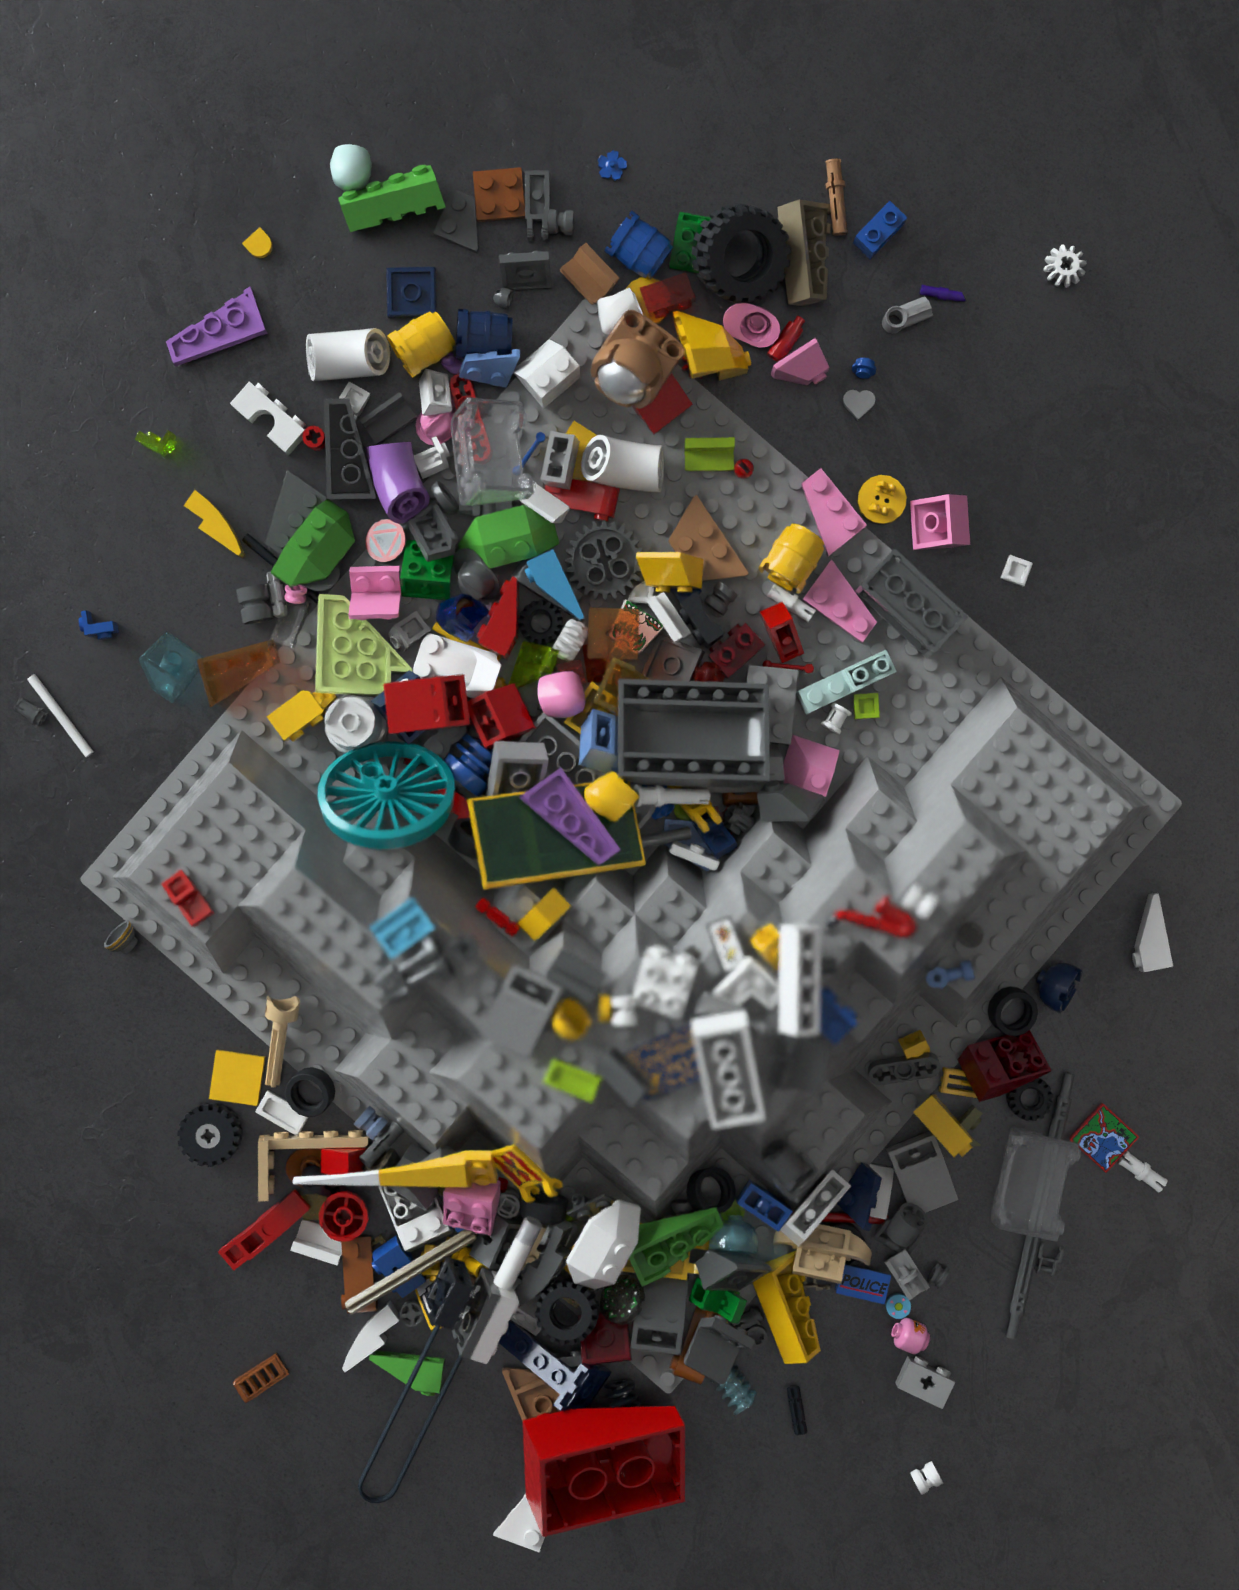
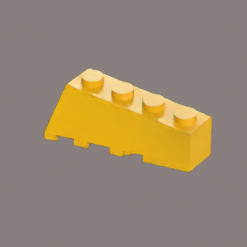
M797 1250L765 1262V1264L771 1267L772 1271L752 1282L784 1364L808 1363L821 1351L814 1319H811L809 1316L810 1298L805 1296L802 1282L806 1281L805 1276L792 1273Z

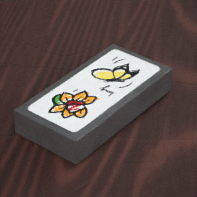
M731 915L706 924L724 975L735 971L747 959Z

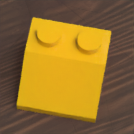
M636 552V559L647 586L656 588L655 592L670 593V588L677 589V592L692 593V589H702L704 559L681 552Z

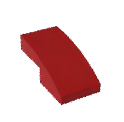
M179 870L161 883L174 905L178 906L191 927L195 928L215 913L184 870Z

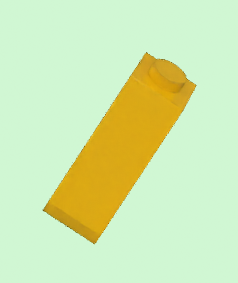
M936 1094L931 1095L913 1111L953 1157L957 1154L963 1157L973 1148L970 1143L974 1139Z

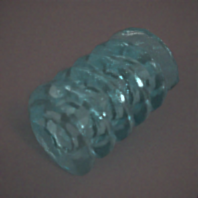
M732 1366L726 1383L719 1384L716 1387V1391L725 1390L722 1399L731 1398L727 1404L728 1407L737 1406L733 1412L734 1415L740 1414L754 1403L757 1395L755 1390H749L751 1384L747 1381L744 1382V1374H738V1366Z

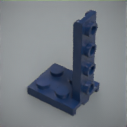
M509 1320L508 1329L498 1342L560 1394L553 1404L560 1411L589 1408L612 1373L605 1366L583 1363L579 1365L576 1371L572 1370L512 1320Z

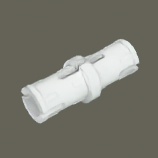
M776 583L767 595L768 598L777 603L783 602L788 612H793L807 623L816 611V609L799 600L798 595L790 594Z
M1129 1151L1123 1154L1124 1158L1121 1157L1119 1159V1165L1132 1172L1138 1181L1143 1180L1158 1193L1163 1188L1157 1182L1164 1187L1168 1182L1166 1178L1153 1171L1147 1162L1142 1163L1130 1154Z

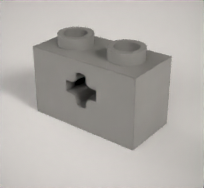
M550 431L541 480L546 486L570 490L580 443L575 435Z
M907 1356L895 1382L897 1387L943 1409L955 1384L953 1377L950 1376L951 1372L940 1366L935 1369L928 1365L929 1362L919 1356H915V1358ZM929 1376L930 1379H931V1382L926 1381V1382L923 1384V1382H922L921 1379H922V1378L926 1379V1378Z

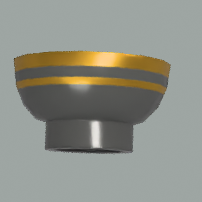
M124 921L117 926L106 939L104 948L112 952L121 951L124 954L130 952L138 941L134 937L135 931L129 921Z

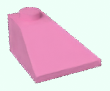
M814 338L774 364L771 376L774 379L803 385L813 382L816 385L827 377L825 373L828 372L829 365L818 341Z
M792 735L791 744L788 747L783 762L784 783H789L826 797L840 750Z

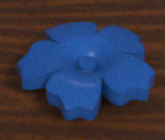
M612 150L607 153V157L600 155L598 163L599 168H602L599 171L602 178L609 179L612 176L613 180L616 181L623 175L622 170L627 168V161L623 157L618 159V151Z

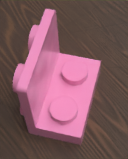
M350 567L351 600L349 619L366 620L382 618L389 620L398 618L401 601L400 567Z

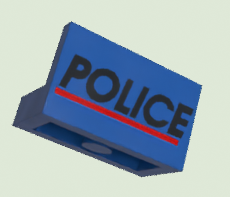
M845 1264L841 1284L835 1283L834 1289L838 1294L885 1305L891 1275Z

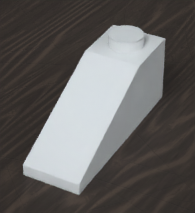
M1157 893L1148 894L1134 946L1135 953H1132L1134 966L1138 967L1139 971L1142 972L1173 967L1160 898Z

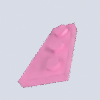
M822 468L801 484L817 524L818 532L824 541L828 557L867 526Z
M831 559L802 600L862 643L877 621Z

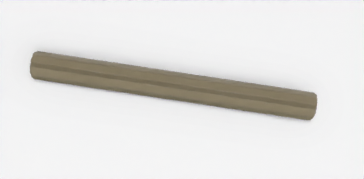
M463 1230L345 1302L347 1311L350 1314L358 1312L446 1257L474 1242L477 1239L475 1232Z

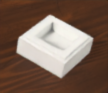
M1009 555L1000 579L1024 587L1033 563Z

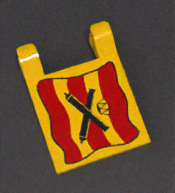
M515 1144L492 1151L496 1168L519 1188L525 1202L531 1203L535 1200L531 1197L530 1191L535 1195L539 1194L540 1189L535 1184L542 1183L544 1191L549 1197H554L558 1194L554 1191L553 1185L555 1188H562L563 1183L559 1179L549 1177Z

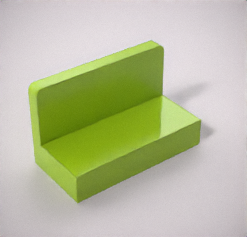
M735 437L685 438V471H733Z

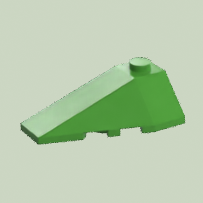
M716 1207L639 1225L638 1243L631 1253L629 1260L642 1287L666 1276L671 1272L670 1267L677 1261L687 1259L689 1257L688 1253L693 1248L703 1246L725 1228Z

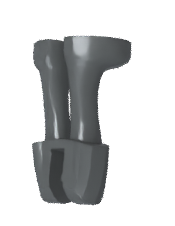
M432 934L424 937L422 948L416 955L399 965L390 964L374 980L378 989L385 985L391 984V981L398 979L400 986L397 988L393 987L390 992L383 995L387 1004L411 997L412 990L430 979L442 977L449 980L456 976L454 967L443 956L428 968L407 978L406 975L442 954V948Z

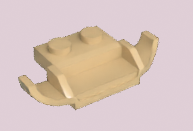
M819 1224L799 1247L781 1231H776L773 1239V1245H791L792 1249L797 1250L793 1274L841 1284L845 1261L855 1259L870 1266L872 1256L870 1248L861 1238L849 1230Z

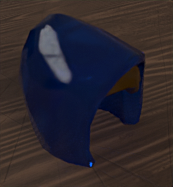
M460 594L439 603L435 616L437 623L443 630L457 639L467 642L475 635L473 629L488 615L489 610L483 603L474 599L471 595Z

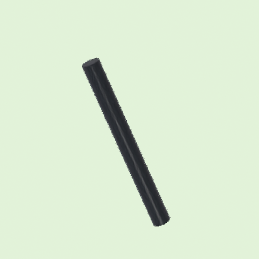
M246 534L242 542L274 567L278 558L252 536ZM307 588L306 595L317 604L320 593Z

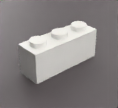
M832 1169L782 1226L780 1231L799 1247L851 1185Z

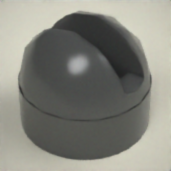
M508 288L497 289L493 296L496 305L508 309L513 299V290Z

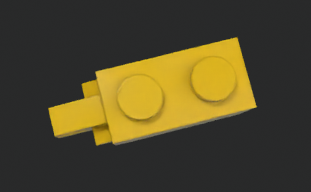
M302 690L266 717L284 741L288 742L291 739L294 742L305 734L303 730L309 725L313 728L324 720L323 715L327 713L325 710L338 697L336 694L312 693Z

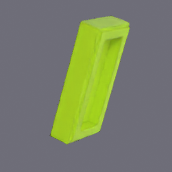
M553 1058L543 1083L592 1103L602 1077Z

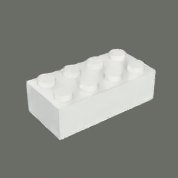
M741 1011L692 1020L693 1039L712 1129L765 1121L764 1104L746 1012Z

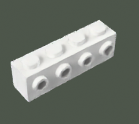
M804 923L781 925L780 1032L794 1036L819 1034L821 927Z

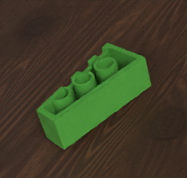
M431 165L416 166L409 173L393 174L389 177V180L383 182L374 181L367 184L366 188L357 191L355 189L348 190L338 197L350 232L380 225L383 222L382 219L385 218L390 221L400 220L408 212H415L416 215L426 213L427 207L436 205L437 210L446 208Z

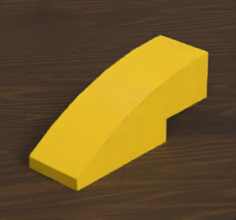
M194 490L184 506L203 519L198 528L243 558L245 556L244 550L230 523L208 499Z

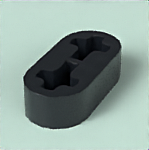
M313 1165L306 1167L302 1171L301 1177L325 1176L329 1174L321 1173V1167ZM302 1184L305 1189L325 1197H329L337 1192L346 1191V1185H339L333 1189L331 1187L335 1185Z

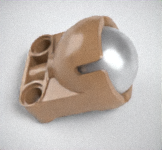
M628 310L615 324L613 330L594 357L590 371L591 376L595 378V385L598 390L609 400L623 407H631L634 404L636 409L643 408L655 400L675 366L683 357L684 347L670 333L635 310Z

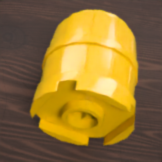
M436 311L423 314L411 320L400 330H395L387 335L388 342L397 358H400L404 364L402 366L412 378L421 373V370L439 362L440 359L453 351V347L456 345L450 330Z
M792 523L774 541L767 558L763 559L758 568L761 573L766 570L769 573L767 578L773 583L790 592L793 588H796V593L799 594L806 585L805 581L817 567V563L824 551V541L809 529Z

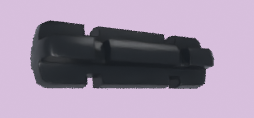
M790 1386L787 1388L788 1399H790L789 1406L792 1422H794V1434L804 1435L807 1433L806 1422H804L805 1414L802 1399H800V1387Z

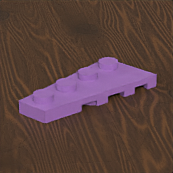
M251 287L245 289L244 293L237 298H231L225 302V305L214 313L211 311L205 315V319L196 325H190L166 341L175 367L267 333Z
M561 768L519 797L598 866L621 850Z

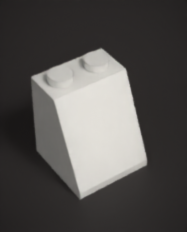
M550 339L515 367L513 372L543 409L581 378L580 367L563 346Z

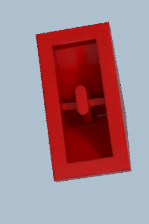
M369 1147L321 1148V1173L340 1175L371 1171L359 1159V1156Z

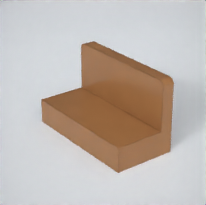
M587 243L583 244L575 256L560 269V272L592 305L610 293L620 279Z

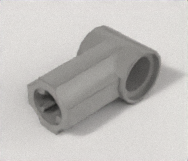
M924 296L901 306H892L882 319V327L886 332L895 334L903 328L932 318L933 313L929 300ZM889 316H897L900 319V324L895 325L891 323Z

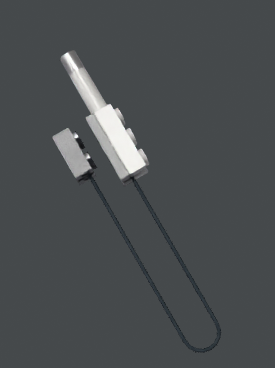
M526 1217L499 1271L496 1272L482 1268L474 1285L470 1279L465 1262L446 1257L426 1297L429 1309L432 1310L431 1315L435 1327L359 1479V1493L365 1501L370 1503L386 1502L397 1492L463 1357L488 1364L491 1356L496 1353L498 1342L501 1336L506 1333L508 1322L519 1306V1300L513 1285L542 1228L539 1220L533 1217ZM440 1327L451 1329L454 1339L459 1341L457 1344L459 1356L394 1487L385 1496L378 1498L370 1497L363 1492V1482Z

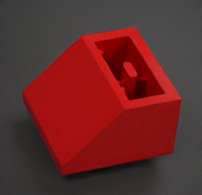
M515 683L484 692L467 701L469 716L484 748L493 750L494 741L510 742L536 728Z

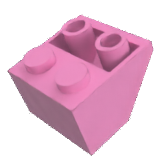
M497 1180V1183H490L488 1185L472 1183V1187H445L443 1224L491 1236L500 1200L501 1181Z

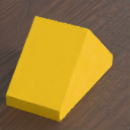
M553 888L517 924L536 941L571 905Z

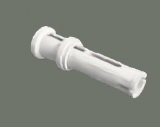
M635 784L633 788L639 795V798L634 803L635 807H640L641 804L654 805L655 807H661L664 804L708 805V800H710L709 789H668L661 785L642 787L639 784Z

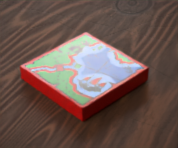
M1101 1103L1068 1139L1107 1173L1135 1143L1139 1136L1106 1105Z

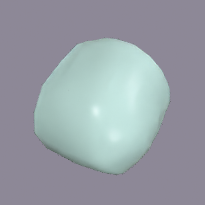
M351 144L336 147L330 161L334 184L344 192L365 188L370 179L372 168L368 150Z

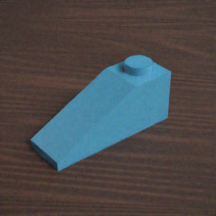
M554 549L526 561L528 568L524 571L529 582L535 581L541 591L580 622L585 620Z

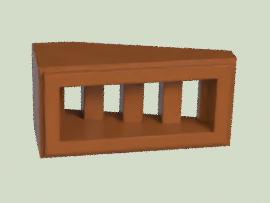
M275 1353L236 1378L233 1385L243 1401L248 1403L290 1373L278 1354ZM270 1363H273L279 1373L277 1376L271 1370ZM260 1370H265L270 1378L268 1382ZM254 1374L261 1384L260 1387L257 1386L252 1378ZM245 1380L247 1381V1383L249 1384L250 1388L252 1389V1392H250V1391L248 1390V1388L246 1387V1385L244 1384V1381H245Z

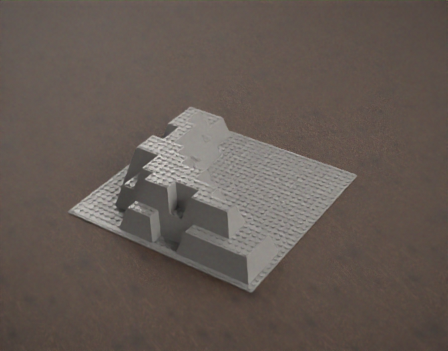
M584 298L550 337V340L563 346L580 367L581 378L543 409L516 377L483 414L493 450L492 460L486 465L476 464L469 455L467 444L463 437L449 453L450 456L446 458L449 468L429 476L423 483L430 496L428 506L436 500L431 489L436 481L444 484L455 498L458 506L459 500H472V491H459L460 476L472 475V471L513 470L514 467H518L535 442L536 434L543 432L545 434V441L539 443L522 468V474L514 476L512 473V508L525 505L515 498L514 495L517 491L530 482H535L545 489L541 475L550 431L566 433L574 420L596 435H605L635 443L662 445L664 449V476L661 492L620 488L615 516L613 519L609 518L606 525L610 527L613 521L616 523V529L625 525L624 533L627 534L633 531L630 539H639V543L635 548H643V552H674L668 540L695 495L699 497L749 573L746 577L702 582V593L699 595L702 598L704 612L712 622L719 625L725 632L723 638L720 639L722 643L730 637L727 633L736 624L742 626L747 623L763 641L765 646L727 679L708 658L711 654L709 649L714 644L708 648L704 644L700 646L692 634L680 642L705 652L693 681L746 683L748 665L763 666L762 664L765 660H770L772 663H781L760 614V611L778 604L767 597L775 583L767 578L769 573L766 570L761 573L758 567L763 559L767 558L774 541L792 523L809 529L821 538L801 486L808 477L694 378L690 379L689 374L686 371H682L678 364L675 366L672 374L693 405L656 434L650 431L632 406L623 407L609 400L598 390L595 385V378L591 376L590 372L594 357L608 336L604 335L601 329L598 304L592 305ZM475 424L469 430V435H479L481 426ZM735 437L734 466L738 460L748 459L753 463V474L747 479H740L735 475L734 470L685 471V438ZM477 442L476 445L478 446L479 453L476 455L483 458L484 453L487 451H484L480 442ZM742 462L739 464L746 473L750 471ZM439 505L441 511H444L447 515L451 530L454 529L456 531L459 543L473 522V516L459 514V508L455 512H448ZM570 509L562 523H554L559 544L546 552L554 549L569 584L576 588L579 582H570V578L574 573H566V569L572 565L564 562L565 559L571 558V555L566 553V549L574 548L569 541L578 540L575 534L576 531L582 535L585 533L584 525L591 530L593 529L592 524L594 521L598 527H601L602 521L595 520L594 515L589 512ZM865 527L829 557L825 551V546H823L824 551L817 563V567L805 581L806 585L801 593H796V588H793L791 592L786 589L784 590L792 595H798V599L804 602L802 599L832 559L855 591L892 550ZM407 529L405 531L406 541L415 540L410 529ZM615 539L609 540L606 548L612 552L617 551L620 548V543ZM597 540L601 560L597 562L603 563L607 580L611 582L612 576L608 561L612 559L606 558L602 541ZM458 543L455 545V553L459 550ZM587 546L583 549L582 554L586 558H592L596 555V549L592 546ZM366 549L351 567L399 566L401 576L404 551L396 560L381 563L374 560ZM520 561L490 568L498 578L500 590L506 579L508 581L511 580V575ZM617 563L613 567V572L616 575H623L627 571V567L623 563ZM452 566L450 601L401 597L398 618L366 620L405 660L413 672L421 642L426 636L412 644L407 651L401 653L399 649L391 644L388 636L389 631L395 624L417 611L431 629L430 634L444 637L432 630L437 621L479 644L477 634L483 624H488L490 618L487 617V614L477 612L478 604L489 605V602L499 603L502 596L501 593H498L496 597L490 600H471L475 604L472 607L462 608L456 617L458 601L467 597L459 590L458 576L455 573L454 566ZM349 570L328 592V595H343L349 601L351 600ZM593 570L590 572L589 578L593 582H599L603 578V573L600 570ZM636 572L640 581H631L634 587L645 581L642 572ZM718 581L738 595L734 602L729 603L727 606L728 610L724 616L704 603L707 596L712 595L714 592V586ZM519 584V617L520 612L523 611L526 605H529L532 601L544 600L521 584ZM626 586L624 588L625 596L620 591L616 592V600H614L611 594H608L606 601H604L602 594H599L598 598L594 600L593 592H590L587 596H582L578 604L585 620L581 621V623L589 628V635L575 659L571 662L561 660L552 653V647L557 638L553 643L544 646L534 645L523 637L519 629V639L508 660L501 657L499 661L501 668L498 676L506 680V685L516 684L533 722L543 713V711L537 710V683H539L540 661H555V673L573 671L578 674L584 692L590 683L593 682L617 699L618 679L641 680L640 676L657 637L639 656L628 651L622 662H619L609 655L617 643L609 638L610 631L625 599L628 600L632 589ZM583 587L579 591L584 594L585 588ZM654 588L653 596L661 594L660 592H655L656 588ZM670 590V593L665 594L679 613V610H681L679 608L680 603ZM861 599L877 621L862 643L818 611H815L808 623L789 611L804 654L781 664L801 666L812 664L814 667V671L810 674L798 670L796 692L884 650H887L897 671L833 702L851 712V715L846 717L840 728V735L821 725V722L825 721L830 713L832 703L806 714L796 695L792 735L840 750L827 795L824 797L825 801L809 821H762L759 805H746L754 811L751 814L754 817V824L745 833L740 831L739 835L732 832L738 847L719 858L720 863L715 871L711 869L705 871L693 862L671 854L670 848L663 844L643 849L645 866L484 889L478 860L458 853L448 842L454 822L458 818L454 813H451L443 826L428 838L418 843L395 849H370L356 846L338 837L325 823L318 801L319 782L326 769L344 753L339 752L329 742L325 733L324 720L313 728L311 725L303 730L305 734L298 740L292 742L290 739L287 742L282 739L266 717L300 691L315 692L317 605L81 876V882L125 921H129L135 930L269 1047L273 1021L265 1017L267 996L278 1000L288 999L293 996L300 999L298 1020L288 1023L283 1059L297 1071L314 1067L327 1073L335 1086L333 1103L355 1122L371 1106L378 1117H383L388 1121L376 1136L379 1137L393 1121L396 1122L404 1130V1133L390 1146V1150H393L392 1154L399 1160H401L411 1143L430 1155L440 1147H451L455 1151H494L515 1144L549 1177L559 1179L563 1183L562 1188L558 1189L553 1185V1189L568 1199L567 1211L573 1209L571 1199L575 1194L581 1193L592 1199L606 1194L617 1200L639 1205L641 1208L639 1223H648L675 1217L671 1201L688 1199L686 1189L691 1175L705 1168L718 1167L728 1172L735 1184V1198L738 1197L748 1180L751 1179L791 1206L792 1211H796L832 1169L848 1183L861 1162L870 1165L914 1114L913 1111L941 1083L943 1067L954 1068L958 1063L957 1059L965 1048L976 1043L992 1023L988 1017V1006L994 994L1002 988L1010 986L1019 987L1020 989L1024 988L1182 805V801L969 616L935 654L925 658ZM632 603L660 622L649 605ZM559 609L563 618V628L570 619L579 621L573 615H568ZM543 613L536 614L531 621L532 628L537 632H545L551 624L550 618ZM689 623L686 626L688 627L690 632L693 633L694 628ZM664 628L660 634L670 637ZM391 673V683L398 680L404 674ZM878 693L880 718L854 719L853 694ZM336 694V695H337V697L339 698V697L343 696L344 694ZM553 717L580 741L581 735L564 724L566 718ZM470 720V724L467 725L470 727L468 735L480 739L472 720ZM388 729L384 742H404L395 733L389 734ZM439 729L426 730L411 743L423 747L431 736L438 733ZM522 736L510 742H518L522 738ZM465 740L460 743L466 749L470 746ZM779 743L777 746L784 762L789 745H781ZM454 746L451 754L460 758L462 753ZM394 757L378 758L385 776H389ZM403 757L399 759L395 779L408 766L403 764ZM374 759L361 762L360 764L363 765L367 762H374ZM421 763L408 778L429 768V766ZM353 767L343 772L361 780V775ZM485 773L483 775V778L487 782L489 780V775ZM436 774L421 783L431 782L434 778L439 780L442 778L439 774ZM454 779L455 786L458 788L456 792L463 794L468 799L478 798ZM338 780L332 784V786L355 788ZM487 789L480 797H486ZM733 792V794L745 795L746 792ZM710 793L712 806L721 817L725 826L727 821L724 820V813L729 806L723 804L722 793ZM328 796L327 802L351 797ZM419 803L434 810L437 808L435 804ZM393 807L399 828L411 825ZM352 808L337 810L333 812L337 816H339L351 810ZM388 808L386 809L381 830L394 829ZM407 809L418 821L426 817ZM482 809V811H481V817H482V818H483V811H484V809ZM674 809L667 817H661L657 820L650 817L640 828V836L663 832L665 819L678 820L674 814ZM380 810L364 829L375 830ZM365 813L347 823L355 826ZM607 830V832L610 834V836L613 838V840L619 841L614 835H612V834ZM498 841L492 857L489 858L493 878L524 873L521 862L528 860L527 855L511 857L509 848L514 841ZM631 854L613 855L606 861L632 858ZM584 861L547 868L543 870L584 865ZM181 869L188 875L215 912L195 928L190 926L178 906L174 905L161 883ZM915 883L923 888V893H932L938 897L934 908L925 920L917 916L914 908L908 910L901 906L905 896ZM553 888L571 905L536 941L521 927L518 933L511 937L505 932L504 928H499L486 917L485 913L482 914L475 908L479 900L485 898L491 903L492 907H497L507 915L511 922L518 923ZM889 895L896 907L911 914L916 920L917 931L913 936L905 939L896 938L894 935L879 930H872L844 920L829 928L825 925L838 910L857 911V913H865L866 916L872 914L876 918H880L881 915L874 913L873 910L885 896ZM414 896L419 906H421L436 927L425 936L432 934L437 939L442 948V954L406 975L407 978L428 968L443 956L454 967L456 976L449 980L442 977L430 979L412 990L411 997L387 1004L383 995L390 992L393 987L397 988L400 986L398 979L391 981V984L385 985L378 989L374 980L390 964L399 965L416 955L422 948L424 937L391 959L377 940L375 934L370 930V927ZM731 915L746 958L749 956L753 957L778 980H780V969L776 972L752 944L750 939L768 924H771L780 935L781 925L804 923L821 927L820 958H836L835 975L820 974V988L823 990L827 986L837 996L834 1001L841 1008L846 1004L857 1014L854 1020L859 1023L856 1027L853 1026L836 1046L820 1031L818 1035L802 1036L831 1042L822 1092L819 1095L790 1088L782 1089L769 1084L778 1034L780 1032V1002L770 1010L751 994L739 1006L745 1009L755 1023L764 1022L773 1033L772 1037L758 1038L753 1034V1031H749L764 1104L765 1121L712 1129L702 1078L646 1102L642 1096L634 1106H630L603 1078L592 1103L543 1083L553 1058L600 1076L595 1071V1068L602 1062L601 1059L607 1052L617 1047L624 1054L625 1051L692 1023V1020L704 1018L696 1014L697 1005L705 992L714 995L713 991L733 973L730 972L724 975L706 924ZM461 934H471L479 943L477 954L468 961L457 960L451 953L452 941ZM648 946H662L668 949L670 953L677 955L685 953L691 955L694 958L693 960L699 961L684 1012L680 1018L636 1006L634 1008V1014L637 1016L636 1025H611V1020L609 1022H599V996H609L610 999L611 997L633 996L642 960ZM563 948L607 974L591 1004L562 987L529 1058L480 1036L514 964H518L545 977L560 949ZM970 960L975 980L965 981L964 977L948 982L942 989L939 987L933 988L927 984L926 975L929 971L934 970V967L943 969L961 967L960 963L962 961ZM565 998L574 999L579 1002L591 1019V1024L586 1029L587 1033L578 1040L569 1041L560 1037L552 1026V1011ZM1011 999L1010 1001H1008V1002L1005 1004V1006H1004L1003 1009H1002V1012H1003L1004 1009L1010 1004V1002H1011L1013 999ZM921 1030L930 1047V1052L934 1053L939 1059L941 1066L939 1073L931 1078L876 1085L872 1083L868 1074L870 1063L879 1059L905 1056L898 1039ZM926 1061V1069H930L932 1063L931 1061ZM914 1062L916 1071H919L917 1062ZM906 1063L898 1066L897 1071L901 1074H906L910 1071L911 1066ZM889 1066L891 1075H894L892 1066ZM882 1068L877 1069V1076H882ZM309 1081V1082H311L317 1089H319V1090L321 1091V1089L319 1088V1086H318L317 1084H315L313 1081ZM778 1139H786L797 1153L803 1152L818 1169V1174L811 1180V1183L794 1199L788 1198L772 1181L775 1177L761 1162L763 1151ZM805 1163L804 1171L795 1181L783 1185L788 1192L808 1173L810 1168ZM497 1169L498 1178L501 1177L508 1180L507 1189H514L520 1193L519 1188ZM704 1178L701 1184L702 1197L710 1206H716L721 1198L720 1186L714 1178ZM542 1183L535 1184L540 1191H544ZM441 1187L438 1192L443 1199L445 1187ZM745 1209V1215L738 1223H727L721 1217L725 1228L709 1240L708 1250L693 1248L690 1251L689 1263L696 1264L697 1260L704 1257L705 1252L717 1249L718 1252L733 1250L735 1253H746L764 1263L793 1252L796 1249H792L791 1245L786 1244L773 1245L774 1234L777 1230ZM519 1212L513 1217L520 1223L524 1219L520 1216ZM580 1221L570 1222L574 1226L571 1230V1237L566 1246L567 1248L572 1247L578 1241L586 1223ZM539 1243L537 1249L542 1250L547 1244L542 1245ZM563 1269L554 1282L567 1279L571 1275ZM621 1271L617 1278L619 1282H615L614 1285L605 1286L598 1291L592 1288L589 1289L591 1292H595L596 1301H599L598 1311L606 1312L627 1309L631 1343L635 1306L633 1307L635 1303L633 1304L634 1299L632 1298L637 1296V1293H634L637 1292L639 1279L636 1273ZM687 1273L689 1274L681 1350L696 1307L688 1299L696 1278H700L699 1274ZM623 1279H624V1280L629 1279L628 1285H626V1284H627L626 1281L624 1282V1281H622V1280H623ZM753 1283L738 1291L740 1296L747 1300L746 1306L757 1295ZM609 1287H612V1290H611V1288H610V1290H608V1292H607V1290H606V1293H607V1295H606V1294H605V1289H606V1288H609ZM567 1297L559 1299L577 1316L582 1314L581 1307L576 1301L573 1302L571 1298L568 1299ZM631 1348L632 1360L630 1362L665 1393H671L683 1380V1378L673 1375V1369L669 1368L674 1354Z

